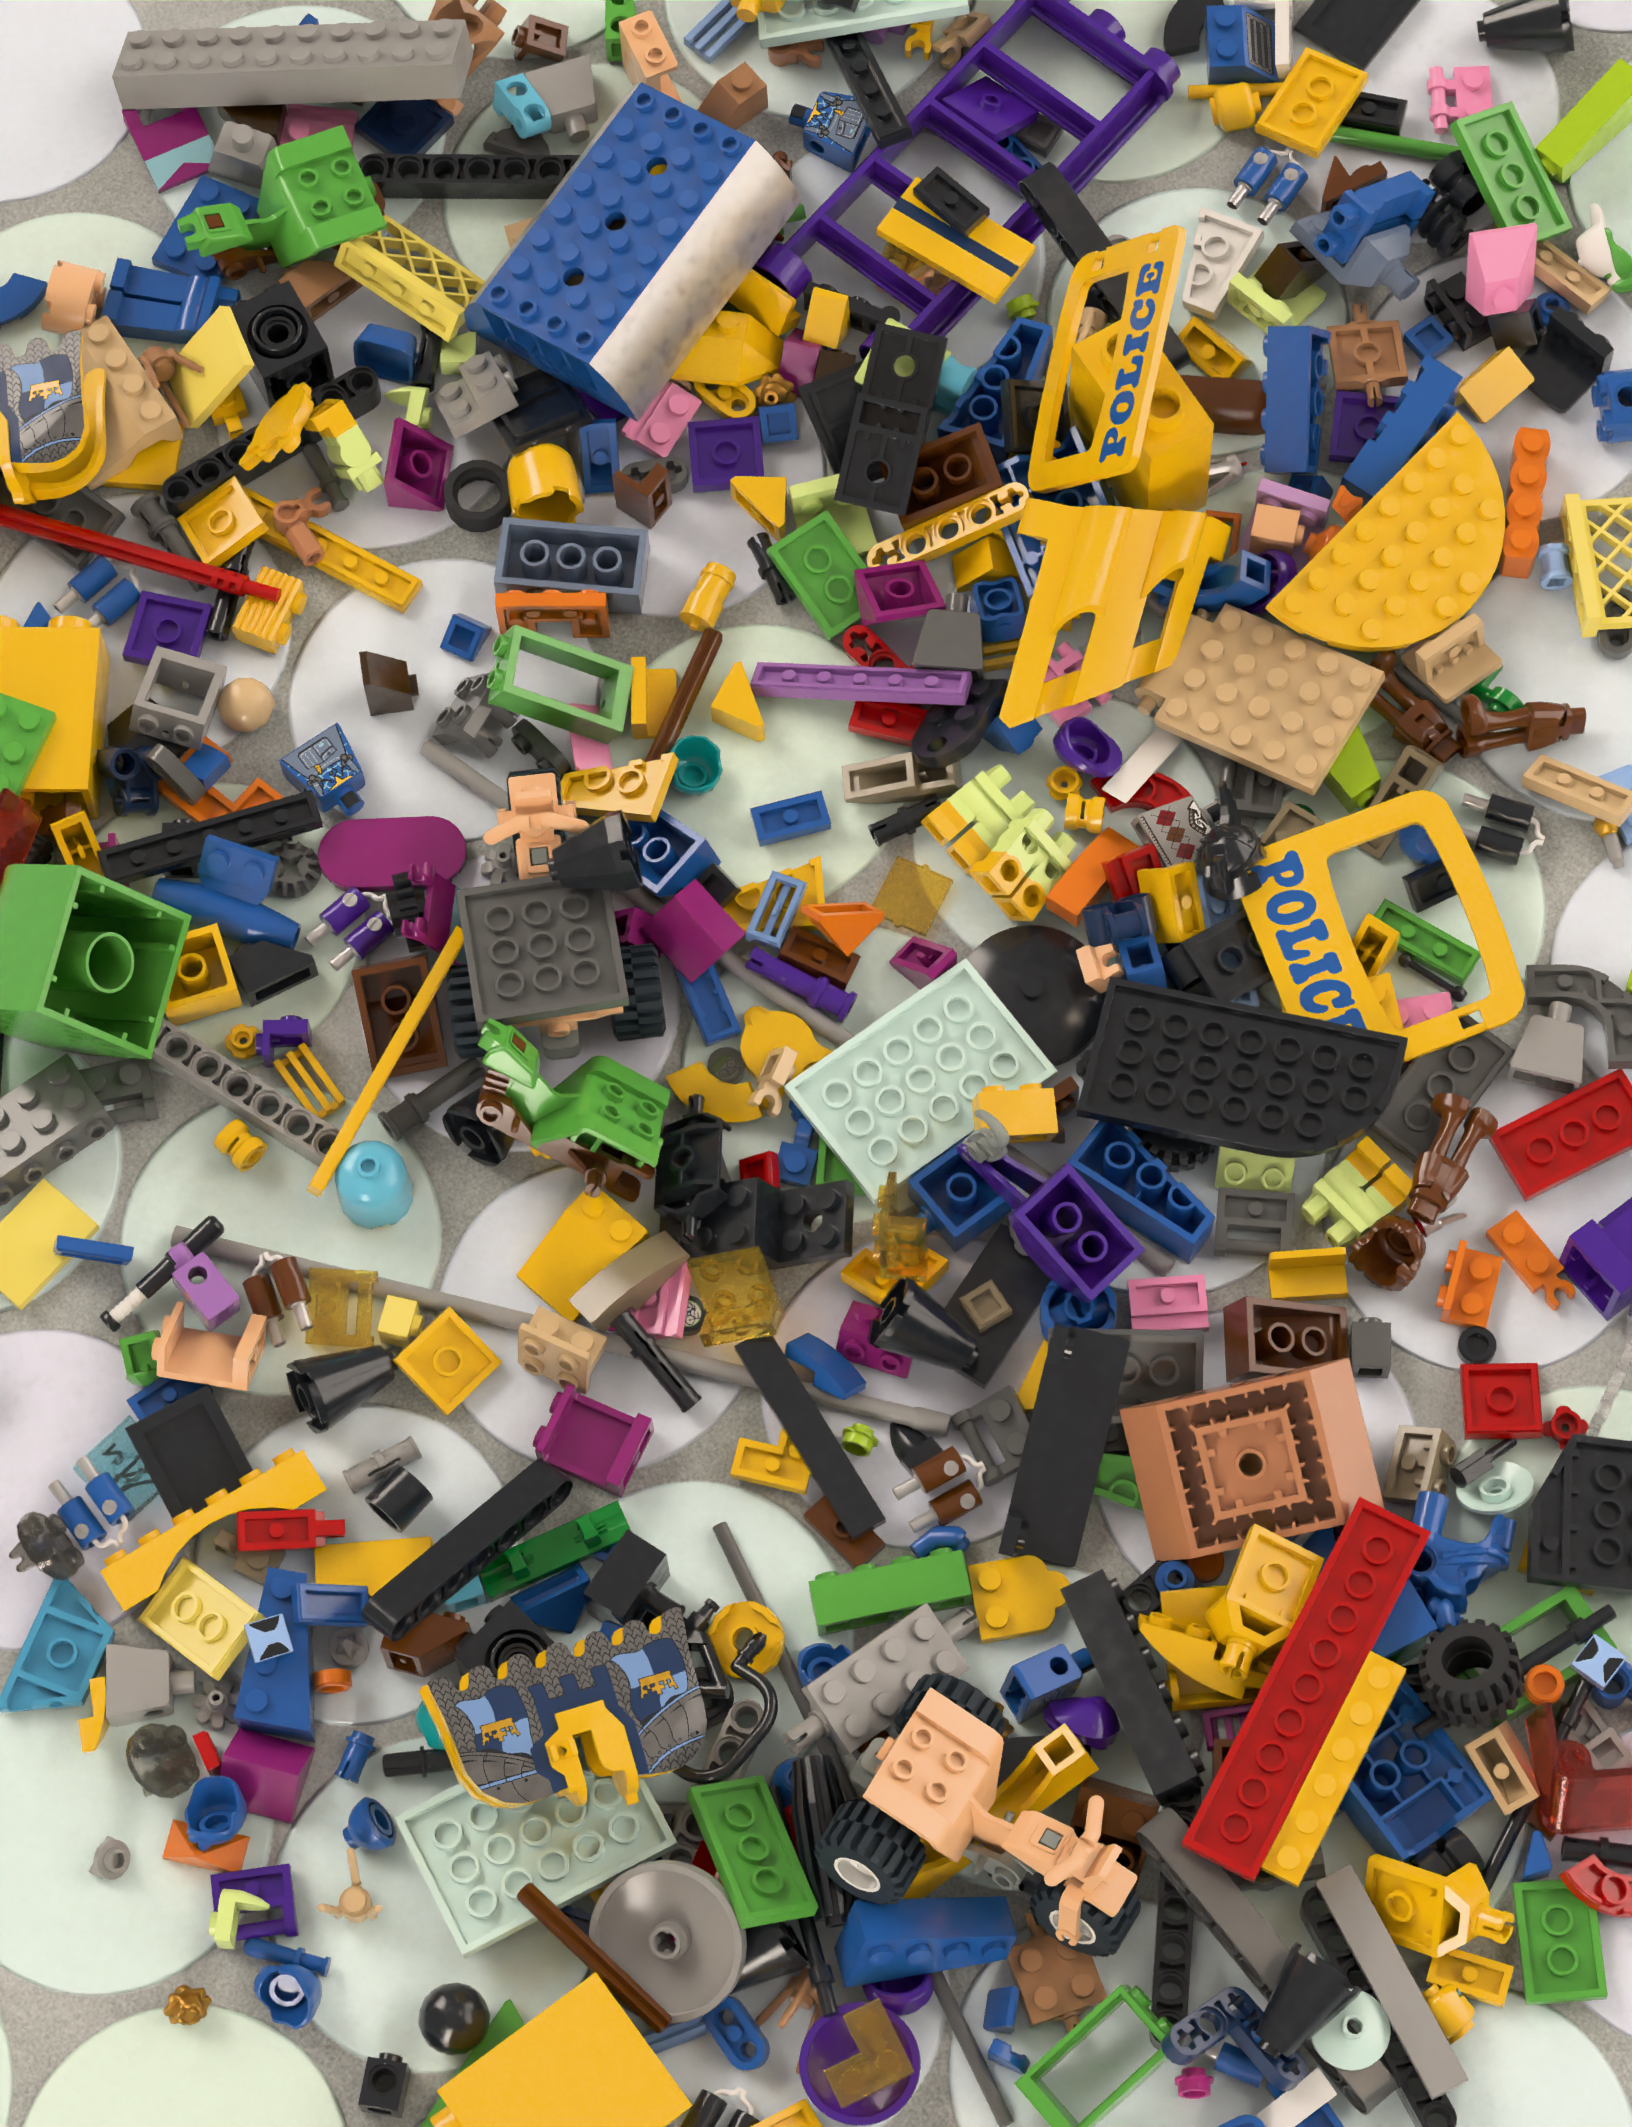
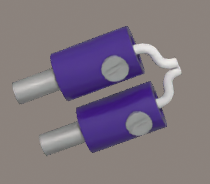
M352 886L319 914L322 922L304 937L306 942L311 947H314L330 932L338 936L371 907L366 897H370L374 901H383L382 906L386 917L379 911L373 913L343 939L347 947L331 959L329 964L338 972L355 956L359 960H363L394 933L393 925L390 923L391 916L385 893L381 896H377L372 892L361 893Z

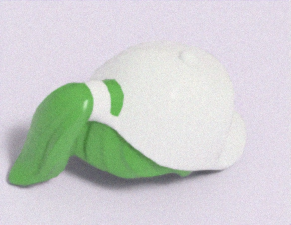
M1591 203V227L1576 240L1579 256L1578 265L1584 267L1596 277L1605 278L1607 284L1614 292L1619 294L1631 292L1632 257L1614 242L1612 231L1606 226L1599 204Z

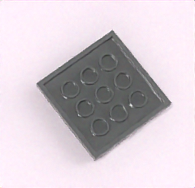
M551 875L456 890L478 1030L482 1029L488 1018L504 1025H511L630 1005L610 890L563 888L559 880H552Z

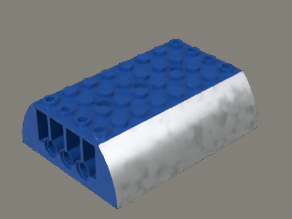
M642 82L637 83L620 102L466 306L464 311L465 323L470 332H477V335L638 422L802 200L787 174L756 140ZM664 164L667 166V169L662 174H650L651 169L656 165ZM621 219L626 221L625 225L619 230L611 231L608 229L609 225L615 220ZM572 276H584L583 281L579 285H567L568 280Z

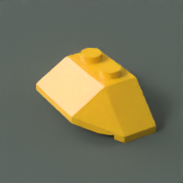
M721 310L670 379L739 387L759 380L763 375L779 373L784 341L749 313Z

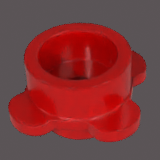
M1559 1406L1552 1420L1543 1423V1435L1545 1437H1552L1557 1441L1561 1450H1563L1572 1434L1586 1435L1589 1429L1587 1421L1581 1419L1568 1406ZM1566 1425L1569 1430L1563 1431L1561 1427Z

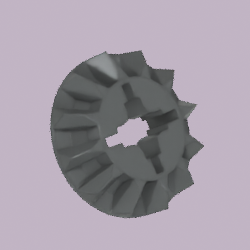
M298 841L296 844L283 842L276 849L269 850V854L280 857L271 890L273 894L282 898H298L313 890L320 879L321 868L318 857L312 848L309 849ZM282 861L290 865L297 862L300 877L291 872L283 875L285 870Z

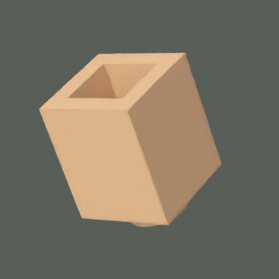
M1257 503L1250 536L1249 552L1261 553L1268 549H1277L1286 552L1292 557L1294 546L1302 547L1305 526L1299 525L1300 511Z

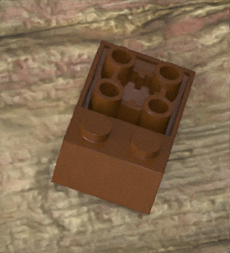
M1089 1776L1080 1787L1070 1827L1074 1829L1076 1836L1080 1838L1085 1831L1089 1799L1094 1795L1101 1796L1104 1800L1101 1835L1098 1842L1105 1846L1115 1843L1123 1848L1116 1861L1137 1875V1881L1132 1888L1136 1891L1147 1854L1138 1843L1135 1832L1158 1814L1160 1803L1154 1795Z

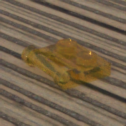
M310 1267L308 1291L312 1300L307 1304V1310L313 1323V1328L306 1331L305 1344L347 1347L374 1346V1336L370 1335L374 1283H378V1271ZM350 1281L359 1282L355 1335H346Z

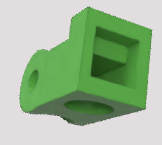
M605 0L607 61H622L618 22L636 15L635 0Z

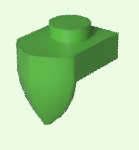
M159 1330L119 1339L127 1373L126 1379L130 1383L147 1387L161 1378L156 1376L157 1361L151 1358L155 1337L161 1338Z

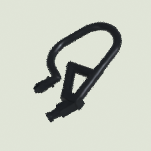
M708 1598L704 1602L705 1605L697 1612L693 1611L684 1622L690 1653L691 1651L700 1652L711 1683L698 1682L702 1699L727 1700L730 1696L728 1680L710 1635L704 1632L709 1626L708 1621L713 1613H716L720 1608L715 1601ZM762 1632L751 1635L743 1648L738 1649L736 1652L737 1657L731 1663V1670L754 1685L762 1694L764 1711L761 1720L725 1763L708 1770L693 1769L685 1764L672 1771L680 1778L696 1784H709L731 1776L744 1764L773 1727L778 1712V1700L775 1689L766 1677L748 1666V1664L752 1665L753 1659L766 1646L767 1636L762 1634Z

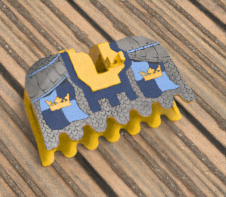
M74 330L66 333L62 337L61 346L56 350H50L47 342L42 338L32 339L27 344L25 354L21 357L14 356L9 346L0 345V467L15 505L34 504L38 500L57 499L73 494L85 487L96 476L105 461L106 371L102 368L89 371L85 376L83 384V334L81 331Z
M677 1607L665 1611L662 1616L653 1619L649 1625V1631L644 1623L639 1620H631L623 1628L614 1631L611 1636V1643L605 1634L600 1631H593L585 1639L575 1644L573 1655L566 1645L553 1643L547 1650L537 1655L535 1667L527 1656L515 1654L508 1661L500 1665L497 1670V1679L489 1668L482 1665L472 1668L469 1673L462 1676L459 1681V1690L446 1677L433 1678L419 1690L420 1696L437 1728L458 1782L474 1799L494 1808H518L530 1805L553 1794H557L558 1798L566 1796L575 1806L585 1805L587 1802V1784L578 1757L576 1743L573 1739L576 1737L580 1739L590 1771L599 1777L611 1776L615 1788L624 1798L627 1806L639 1803V1779L669 1773L692 1760L704 1742L707 1726L705 1706L688 1647L683 1613L681 1608Z

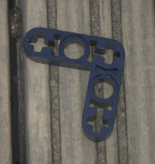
M1230 1986L1225 1988L1171 2028L1161 2043L1162 2051L1167 2059L1177 2065H1187L1230 2035L1275 2088L1282 2091L1293 2090L1307 2074L1306 2062L1298 2051L1289 2058L1281 2054L1276 2060L1257 2046V2043L1252 2038L1251 2031L1257 2030L1264 2012L1243 1989ZM1233 2004L1237 2009L1231 2010L1229 2006ZM1199 2018H1205L1212 2022L1216 2033L1205 2031L1200 2025ZM1247 2019L1249 2023L1245 2027L1243 2023ZM1190 2035L1193 2041L1188 2046L1181 2047L1178 2043ZM1287 2067L1290 2072L1286 2073L1282 2068Z

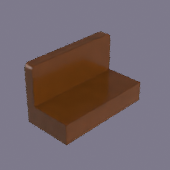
M656 463L640 484L619 470H616L612 475L616 507L644 526L652 529L672 505L669 470Z

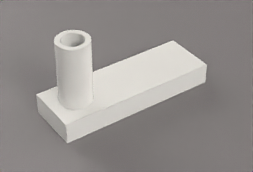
M1234 0V5H1243L1252 11L1275 9V66L1279 82H1284L1293 68V0Z

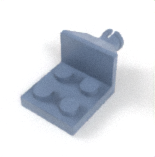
M1331 210L1296 220L1289 230L1341 284L1364 287L1383 284L1395 294L1399 301L1408 298L1420 284V280L1403 264L1409 255L1410 228L1406 224L1364 237L1349 261L1344 264L1339 263L1333 256L1325 257L1313 245L1318 234H1321L1326 226Z

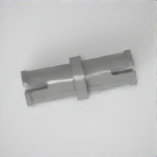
M409 1436L402 1442L382 1452L379 1449L372 1452L373 1457L348 1470L342 1471L354 1494L365 1486L385 1477L396 1465L403 1467L417 1459H421L422 1455L414 1439Z

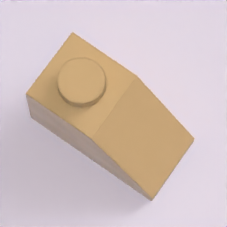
M1507 1720L1464 1746L1505 1816L1540 1796L1528 1755Z

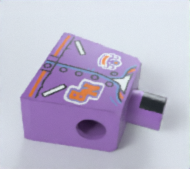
M180 1242L165 1254L176 1270L172 1273L175 1287L209 1332L240 1311L239 1296L204 1252L194 1256L186 1244ZM195 1276H202L205 1281L201 1284H193L191 1279Z

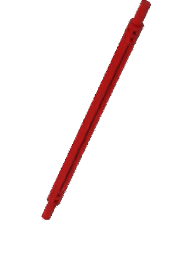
M0 504V526L241 597L247 594L278 603L282 594L281 589L252 581L248 575Z

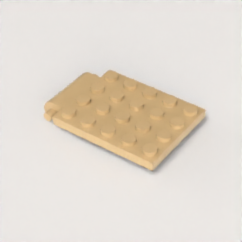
M1225 603L1213 623L1208 621L1211 617L1209 612L1201 608L1198 609L1195 615L1191 614L1179 653L1172 665L1143 676L1137 685L1135 695L1141 700L1137 706L1138 711L1144 715H1150L1156 706L1160 708L1154 717L1157 727L1314 796L1384 682V671Z

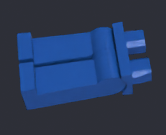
M1411 170L1358 189L1355 193L1351 189L1344 191L1338 204L1332 208L1326 226L1322 233L1318 234L1313 245L1325 257L1333 256L1339 263L1344 264L1349 261L1366 236L1406 224L1410 228L1411 237L1419 223L1417 219L1422 218L1436 192Z
M117 257L110 282L111 290H108L101 317L107 315L121 337L187 344L219 306H229L231 308L236 302L241 301L242 298L239 290L223 286L221 277L210 275L209 279L197 275L184 276L133 266L131 260Z

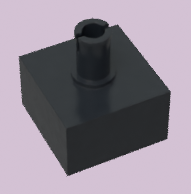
M627 1529L583 1592L587 1613L601 1623L609 1620L622 1626L631 1620H640L645 1611L659 1617L665 1611L677 1607L681 1608L684 1614L686 1610L684 1605H680L660 1592L670 1577L667 1554Z

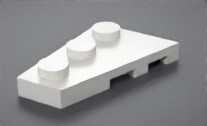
M1200 207L1197 233L1194 236L1193 255L1188 268L1182 303L1184 309L1216 320L1227 302L1229 281L1238 272L1243 275L1264 239L1263 229Z

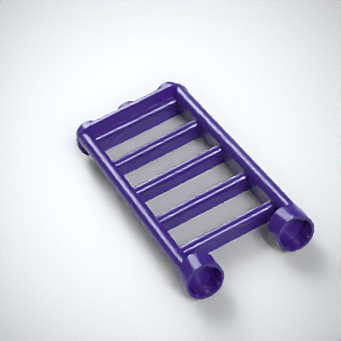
M1015 0L1012 6L994 23V26L973 45L906 116L912 129L913 138L883 149H879L877 146L784 245L778 243L770 244L752 269L797 300L803 294L808 282L813 281L809 269L801 258L818 242L918 316L908 326L909 329L945 337L982 297L953 279L938 295H935L836 222L871 184L896 202L899 200L913 180L891 165V163L925 127L1022 195L1018 182L1034 172V170L942 105V99L962 89L979 70L987 74L1081 142L1057 167L1073 191L1078 195L1160 106L1172 97L1174 93L1173 84L1180 78V70L1175 61L1158 48L1151 47L1142 54L1124 41L1126 34L1122 25L1105 10L1095 9L1088 16L1069 3L1071 0ZM1032 15L1133 86L1101 121L999 50ZM1027 201L1003 225L1004 228L1030 243H1033L1046 229ZM875 330L858 349L862 360L866 358L872 347Z

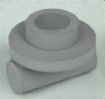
M107 1836L95 1852L94 1862L89 1873L101 1879L113 1880L121 1877L130 1864V1851L127 1845L120 1840Z

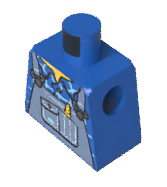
M823 91L819 93L813 109L795 103L789 116V124L804 128L803 146L808 152L847 172L852 173L855 170L871 131L853 96Z
M335 723L279 760L283 776L300 793L312 790L317 807L321 812H327L334 806L339 805L347 816H352L363 808L365 803L357 793L366 785L363 771L338 723Z
M1059 1644L1011 1666L999 1692L1020 1725L1042 1713L1043 1707L1048 1705L1050 1701L1072 1696L1083 1678L1082 1675L1095 1669V1665L1086 1648L1070 1654L1064 1644Z

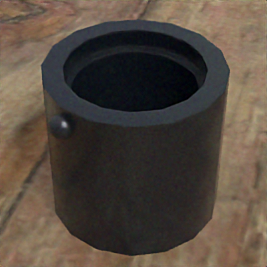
M396 1465L365 1498L368 1506L385 1523L399 1533H402L433 1500L429 1490L414 1475L400 1465Z

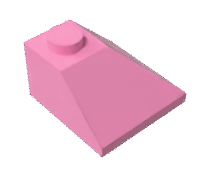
M1535 223L1469 233L1465 300L1483 316L1516 311L1533 293L1537 225Z

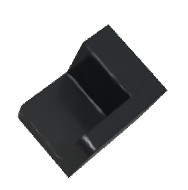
M1536 298L1525 300L1516 311L1494 314L1488 317V323L1497 351L1508 346L1511 349L1537 345L1545 332Z

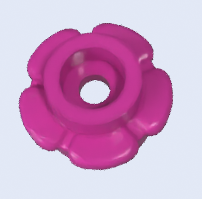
M1184 2068L1181 2070L1182 2075L1175 2077V2085L1178 2086V2095L1180 2097L1200 2099L1210 2096V2084L1214 2083V2078L1207 2076L1204 2068Z

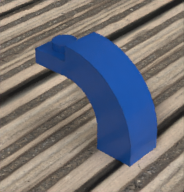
M1241 549L1222 562L1207 565L1192 612H1197L1200 608L1209 613L1220 612L1225 603L1236 608H1242L1260 600L1269 594L1271 562ZM1162 579L1152 589V591L1158 593L1159 604L1169 606L1175 584L1174 581Z

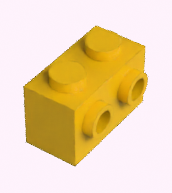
M1030 1083L1019 1086V1090L1005 1091L1004 1086L993 1085L982 1088V1092H978L971 1101L974 1131L984 1127L990 1129L982 1119L974 1114L976 1110L982 1109L992 1114L1006 1128L1010 1137L1009 1144L1048 1142L1058 1134L1054 1088L1042 1089V1084Z

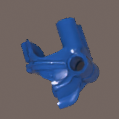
M1421 1491L1417 1496L1412 1523L1430 1531L1431 1535L1409 1580L1425 1607L1432 1597L1450 1600L1454 1606L1456 1625H1459V1620L1464 1619L1460 1615L1467 1612V1597L1473 1594L1483 1581L1493 1577L1499 1571H1508L1510 1561L1509 1554L1506 1553L1511 1552L1517 1522L1513 1519L1505 1518L1503 1514H1497L1492 1521L1489 1533L1481 1542L1465 1543L1447 1539L1442 1536L1449 1503L1448 1497L1433 1491Z

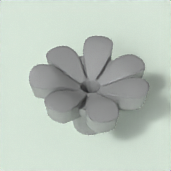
M501 843L498 851L490 849L486 852L484 858L486 862L481 865L480 871L485 877L491 876L490 885L503 883V881H518L517 859L509 843Z
M212 1681L205 1682L202 1686L205 1694L195 1695L192 1701L194 1708L201 1709L195 1717L197 1723L205 1725L211 1720V1727L215 1731L224 1729V1720L231 1724H236L233 1717L239 1693H232L234 1686L228 1681L222 1682L219 1687H216Z

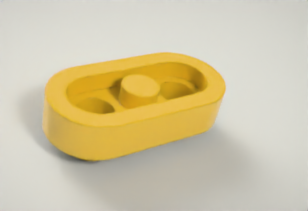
M694 382V390L697 397L724 419L755 416L756 398L754 393L745 385L737 387L713 384L718 386V388L708 390L706 387L712 384ZM735 406L744 407L742 411L733 410Z

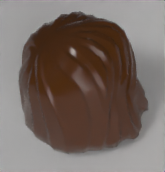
M1392 1214L1386 1215L1374 1223L1367 1234L1351 1243L1350 1248L1352 1252L1348 1260L1357 1271L1363 1272V1276L1377 1287L1390 1291H1402L1415 1278L1421 1266V1260L1426 1251V1242L1423 1234H1421L1414 1222Z

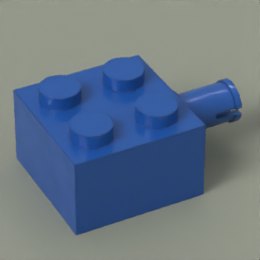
M960 1143L908 1180V1197L916 1205L920 1213L899 1229L894 1230L896 1238L908 1251L934 1231L939 1233L956 1253L1013 1209L976 1170L961 1158L956 1150Z

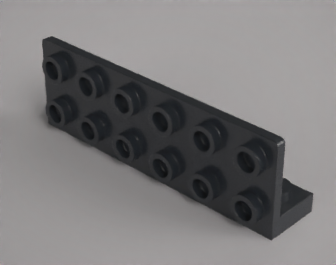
M1055 1322L999 1546V1554L1014 1557V1553L1035 1556L1041 1560L1069 1567L1076 1565L1130 1347L1128 1339Z

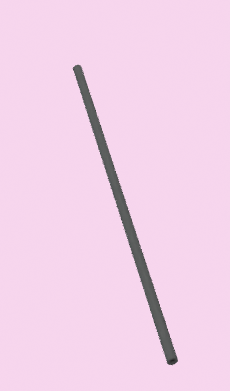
M727 1522L715 1525L712 1529L746 1600L754 1601L767 1607ZM784 1644V1651L777 1665L805 1720L811 1711L810 1702L801 1690L803 1686L798 1677V1670ZM821 1737L815 1744L821 1755L832 1756L846 1801L858 1799L859 1797L831 1739ZM942 1971L932 1972L933 1990L999 2127H1007L1014 2122V2119Z

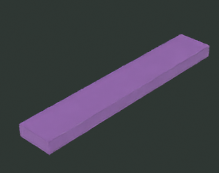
M758 662L750 687L753 695L759 697L965 706L973 679L971 671Z

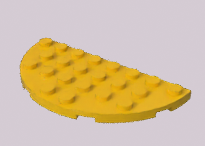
M1457 412L1268 603L1265 609L1279 621L1302 635L1306 633L1314 638L1326 641L1328 646L1362 652L1391 651L1409 647L1411 644L1437 636L1466 614L1491 581L1499 562L1505 533V507L1499 477L1488 451L1468 422Z

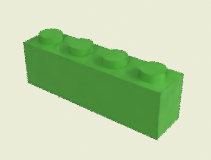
M940 1548L930 1552L928 1557L915 1559L911 1555L901 1556L893 1559L890 1565L876 1567V1564L869 1563L855 1567L853 1569L854 1572L838 1575V1572L830 1571L815 1576V1580L808 1581L818 1635L823 1636L900 1620L925 1603L929 1605L933 1613L972 1605V1592L962 1550L953 1551L952 1548Z

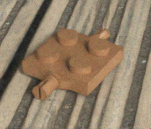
M1361 302L1359 310V303H1355L1352 306L1353 322L1346 325L1327 326V331L1331 332L1328 348L1335 391L1366 390L1368 406L1374 407L1375 397L1376 407H1379L1383 403L1380 388L1404 386L1408 381L1399 320L1382 322L1369 320L1367 305Z
M1028 1912L1024 1915V1918L1027 1921L1032 1937L1025 1943L1011 1948L1006 1959L1015 1986L1019 1989V1996L1031 2028L1048 2022H1064L1069 2033L1081 2022L1079 2016L1089 2008L1098 2006L1107 1998L1106 1992L1092 1956L1077 1952L1057 1941L1037 1923L1036 1917L1031 1912Z

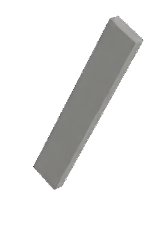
M1349 1864L1315 1882L1320 1896L1375 1997L1381 2004L1431 2099L1434 2100L1468 2082L1469 2079L1352 1865Z

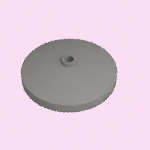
M650 1861L640 1864L617 1877L598 1899L589 1926V1938L671 2015V2023L694 2020L717 2007L732 1992L744 1968L747 1950L745 1928H740L725 1887L706 1871L681 1861ZM670 1933L675 1937V1941H672ZM606 1985L608 1990L611 1992L616 2001L622 2007H624L626 2010L633 2013L634 2015L638 2016L624 2001H622Z

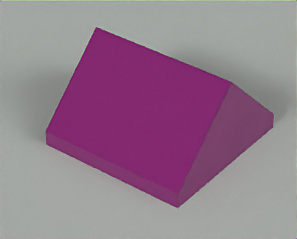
M400 417L394 420L384 477L388 507L442 511L445 503L444 484L450 473L454 446Z
M924 559L854 570L861 623L864 626L926 617L930 609L945 610L946 604Z
M696 879L676 894L640 928L690 984L746 934Z
M239 1728L223 1754L220 1776L229 1777L238 1784L246 1801L248 1813L292 1824L315 1748Z

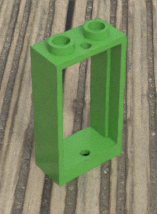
M513 625L503 635L500 634L497 637L493 646V655L496 656L495 665L487 679V688L490 689L489 704L604 744L610 743L623 733L633 666L518 625ZM519 649L604 679L598 715L514 686L513 681Z
M1566 1586L1500 1627L1501 1632L1506 1630L1512 1637L1559 1607L1570 1623L1579 1617L1587 1618L1593 1614V1611L1576 1587ZM1603 1626L1593 1632V1635L1596 1634L1617 1649V1646ZM1570 1666L1560 1671L1565 1682L1564 1688L1582 1677ZM1471 1668L1461 1672L1455 1678L1467 1680L1479 1677L1480 1675L1475 1668ZM1523 1694L1522 1698H1517L1518 1706L1515 1710L1508 1709L1506 1711L1507 1717L1501 1721L1498 1718L1492 1720V1727L1494 1728L1506 1720L1509 1723L1536 1705Z
M1120 1985L1014 2083L1051 2127H1095L1168 2060L1161 2047L1080 2123L1077 2122L1041 2080L1124 2002L1127 2003L1153 2035L1162 2043V2039L1171 2030L1173 2025L1164 2016L1160 2019L1155 2016L1148 2008L1152 2004L1151 2000L1138 1986L1135 1985L1131 1988L1129 1985Z

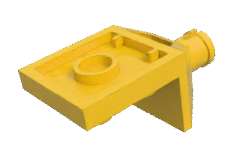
M1257 1524L1249 1528L1224 1595L1207 1610L1205 1615L1217 1641L1226 1646L1223 1657L1217 1666L1220 1673L1226 1675L1229 1667H1231L1233 1670L1229 1678L1239 1681L1246 1680L1254 1659L1276 1651L1285 1643L1316 1583L1325 1558Z
M1377 1853L1370 1856L1367 1860L1365 1891L1394 1944L1439 1958L1468 1943L1477 1936H1484L1500 1944H1505L1510 1938L1514 1926L1505 1924V1921L1513 1923L1514 1915L1489 1906L1490 1893L1476 1864L1469 1862L1445 1877Z

